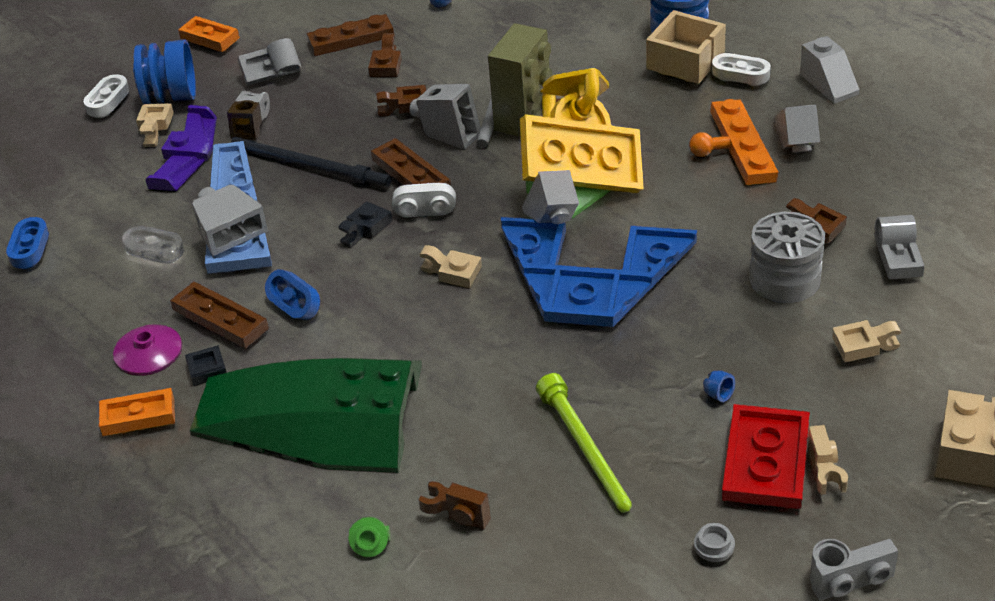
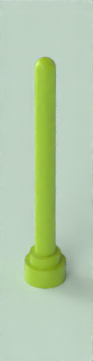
M550 373L543 376L535 387L542 402L555 407L616 508L622 513L630 511L632 507L631 500L568 402V387L563 378L558 373Z

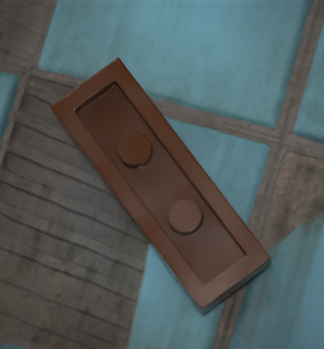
M386 14L372 15L366 19L347 21L342 25L319 28L307 33V38L314 56H319L380 41L384 33H394V28Z
M396 138L371 150L372 161L403 185L445 183L451 186V180Z
M195 281L170 300L172 309L175 312L245 349L269 329L267 318Z

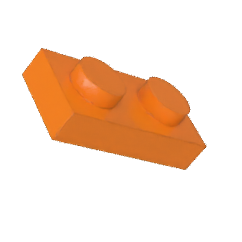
M198 16L193 17L178 29L180 39H186V41L220 52L228 49L229 46L240 38L237 28Z
M171 388L99 401V428L102 436L175 423L174 395Z

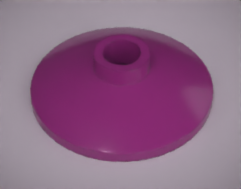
M159 324L141 326L129 331L119 339L113 350V358L116 366L127 374L136 376L155 374L165 370L178 359L182 351V340L178 332L171 327Z

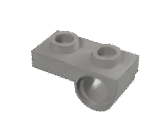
M289 38L276 40L270 43L266 49L238 56V63L246 86L301 71V64L294 44Z
M914 216L877 217L873 235L888 279L922 277L925 266L916 244L917 229Z
M891 539L850 551L848 546L839 540H821L814 546L810 571L812 589L819 601L833 596L842 597L854 589L869 584H881L894 577L898 549Z

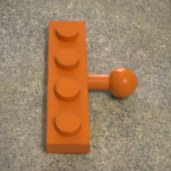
M741 99L711 102L710 113L722 137H711L704 132L696 133L690 139V151L697 157H706L713 150L729 149L746 185L777 182L779 172Z

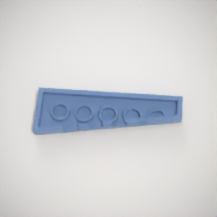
M244 141L214 144L210 187L216 191L228 185H235L257 201ZM265 233L215 256L211 255L206 245L205 266L207 274L272 266Z

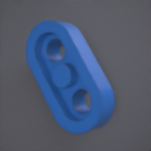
M29 217L21 220L14 227L6 249L9 262L13 267L28 269L40 261L49 237L48 228L42 218Z
M277 269L268 276L265 283V293L271 302L293 318L309 320L316 315L320 306V296L315 288L289 271Z

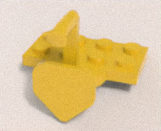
M596 68L556 74L546 80L542 85L543 89L540 90L542 94L543 117L525 114L520 118L523 180L534 182L538 172L570 170L574 186L631 193L642 191L644 187L640 129L611 125L609 113L603 104L597 100L598 96L609 89V82ZM556 95L564 96L556 103Z

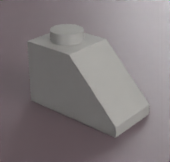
M828 36L802 44L800 75L834 104L859 95L860 89L844 49Z
M816 104L785 107L774 117V124L783 149L792 148L793 153H805L812 151L811 146L820 143Z
M570 170L538 172L522 206L523 213L538 223L551 222L553 224H562L570 221L579 205Z

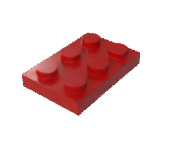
M734 404L723 479L722 500L801 509L810 412Z

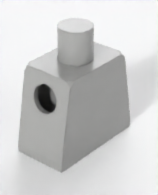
M435 84L411 102L410 113L414 117L421 118L424 132L428 137L460 149H466L478 138L481 127L469 84Z
M228 185L216 191L212 187L203 188L198 194V199L192 203L199 230L212 256L268 231L263 206L235 185Z

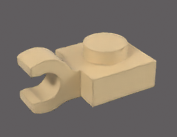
M172 104L142 105L136 122L140 134H145L144 147L157 146L158 131L168 129L174 114Z
M426 245L420 253L421 258H426L421 266L422 271L438 273L439 281L470 288L482 267L481 257L450 250L448 255L445 256L436 247Z
M868 320L834 327L832 338L844 362L880 355V348L885 351L899 348L900 343L895 335L901 334V330L896 321H888L871 327Z
M825 425L810 426L807 455L814 480L817 481L818 492L821 495L826 494L827 482L829 481L836 482L840 486L841 493L846 492L848 474L844 469L833 464L838 462L835 440H829Z

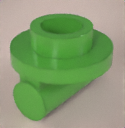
M374 517L360 518L349 529V544L361 556H376L385 549L388 541H390L389 525L385 526L382 521Z

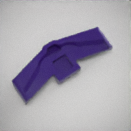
M188 106L185 130L171 131L161 148L163 159L168 160L153 175H149L145 179L148 189L176 192L205 161L209 160L213 152V140L217 121L216 115L209 107Z

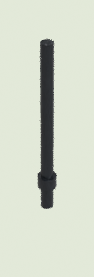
M233 137L231 143L244 141L246 152L352 178V181L363 185L372 183L389 187L392 181L391 175L372 171L368 166L360 164L351 166L238 137Z

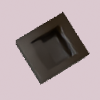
M242 91L227 111L231 139L238 137L257 140L260 135L259 126L263 119L268 116L270 109V99L267 92L254 94Z

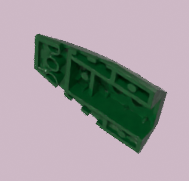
M370 358L305 359L270 363L209 377L194 416L190 433L193 436L232 446L237 442L250 446L251 451L264 453L265 450L281 453L283 459L297 462L299 458L312 461L314 467L327 470L399 473L405 446L402 420L409 391H417L422 361Z

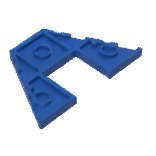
M501 217L500 219L503 234L537 307L546 322L614 327L697 243V230L631 226L622 270L558 265L566 233L565 222L553 224L551 222L538 223L534 219Z

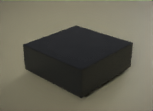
M219 345L185 355L193 386L206 383L209 377L227 373Z

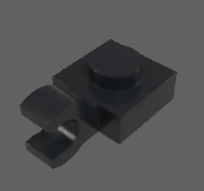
M366 201L347 216V220H344L338 226L339 230L347 233L340 239V243L353 247L364 235L373 238L392 222L391 211Z

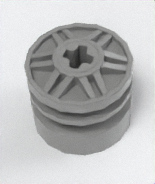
M785 211L772 213L759 219L753 226L751 235L749 281L753 290L766 299L781 303L799 302L813 296L820 288L825 242V232L821 224L804 214Z

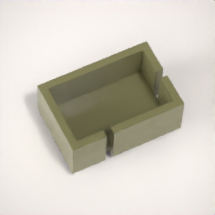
M514 23L489 53L488 66L494 131L521 137L520 118L525 114L543 117L542 94L540 90L543 89V83L553 75L552 69L549 67L551 44L548 43L546 29Z

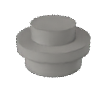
M709 523L704 525L696 534L694 548L701 558L711 562H719L728 559L733 554L735 540L726 526L719 523Z

